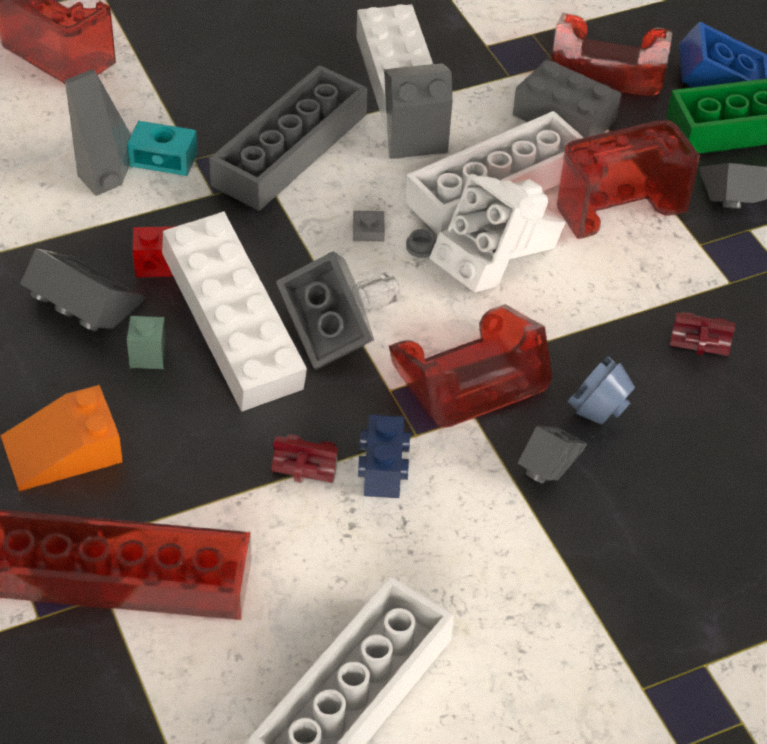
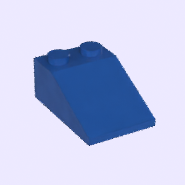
M700 21L679 43L682 82L686 83L689 87L694 88L767 79V54Z

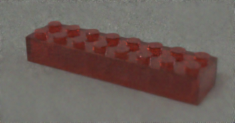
M0 509V598L234 620L242 619L252 559L251 532Z

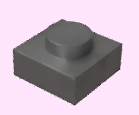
M353 211V241L384 242V211Z

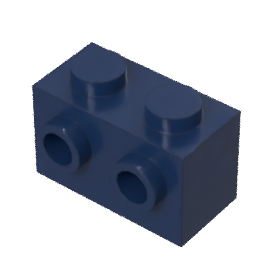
M369 415L368 429L361 428L360 449L366 450V456H359L358 477L365 478L364 496L399 498L400 481L408 480L409 459L402 458V452H409L411 431H404V417Z

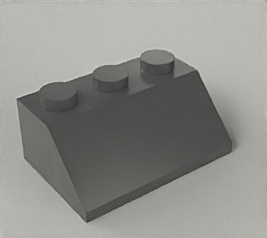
M37 248L20 283L31 290L30 296L43 302L51 301L56 304L54 308L56 311L70 317L73 315L80 318L79 324L93 331H98L99 327L113 329L137 308L145 298L144 295L72 255Z

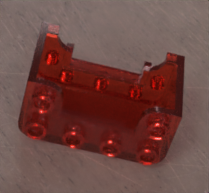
M0 0V39L2 46L65 84L66 79L91 69L98 75L116 63L111 8L107 4L99 1L96 3V8H84L83 3L77 2L67 8L55 0Z
M657 120L573 140L565 146L556 206L577 239L590 237L599 232L601 220L595 211L647 199L658 213L665 216L688 212L700 155L675 123L666 120Z

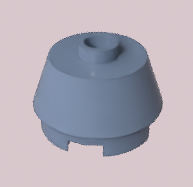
M607 356L586 378L576 394H573L567 403L577 411L575 414L603 425L612 414L618 418L628 407L630 402L626 397L633 391L635 386L621 362L617 364Z

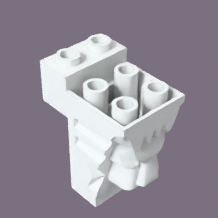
M470 174L448 230L439 232L430 259L474 293L497 287L509 259L555 248L566 221L546 208L548 197L542 192V187L532 179L522 180L514 184L511 181L499 182L496 178Z

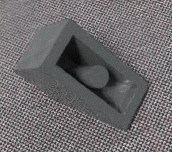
M536 426L518 464L527 469L525 472L527 476L540 483H544L545 480H559L583 452L587 443L558 427Z

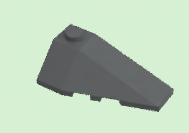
M91 69L66 79L65 86L77 176L95 196H98L123 185L129 168L127 143L131 133L97 73Z
M734 163L700 167V175L710 200L713 202H723L722 208L741 209V204L755 203L767 199V167Z

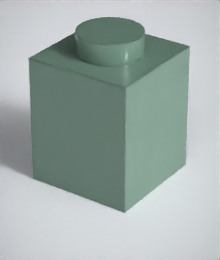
M130 316L127 336L130 368L164 369L167 346L164 317Z

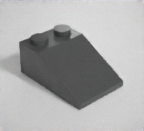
M443 63L384 69L389 158L448 152L453 103L451 70Z
M334 251L276 281L315 370L374 341L355 280L346 260Z

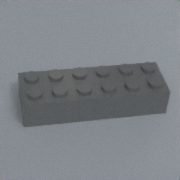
M319 65L209 158L211 186L260 211L366 116L367 87Z

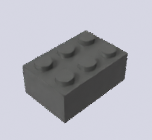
M546 59L516 87L513 116L529 122L554 111L592 146L617 120L621 93Z

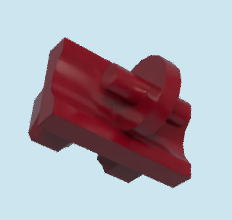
M676 312L670 346L696 350V354L702 356L704 352L729 356L736 323L728 322L727 319H711L695 316L693 313Z
M288 434L286 437H275L271 471L294 475V482L302 483L304 478L330 483L334 482L338 448L335 443L323 440L318 444L306 442L300 436Z

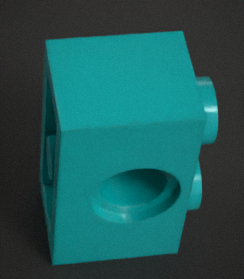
M139 120L127 143L130 167L188 176L198 153L196 130Z

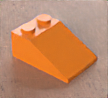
M100 385L63 395L1 435L19 492L123 462L119 433Z

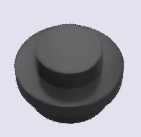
M414 230L406 240V250L409 254L418 258L431 256L436 239L429 230Z

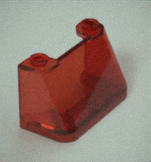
M562 13L556 26L551 61L618 92L653 96L662 89L673 30L652 28L644 34L641 47L586 39V21L581 16Z
M504 304L488 310L481 317L479 322L481 338L427 358H425L423 348L413 340H403L389 345V351L393 366L425 413L437 425L446 428L536 395L549 386L552 379V369L545 326Z

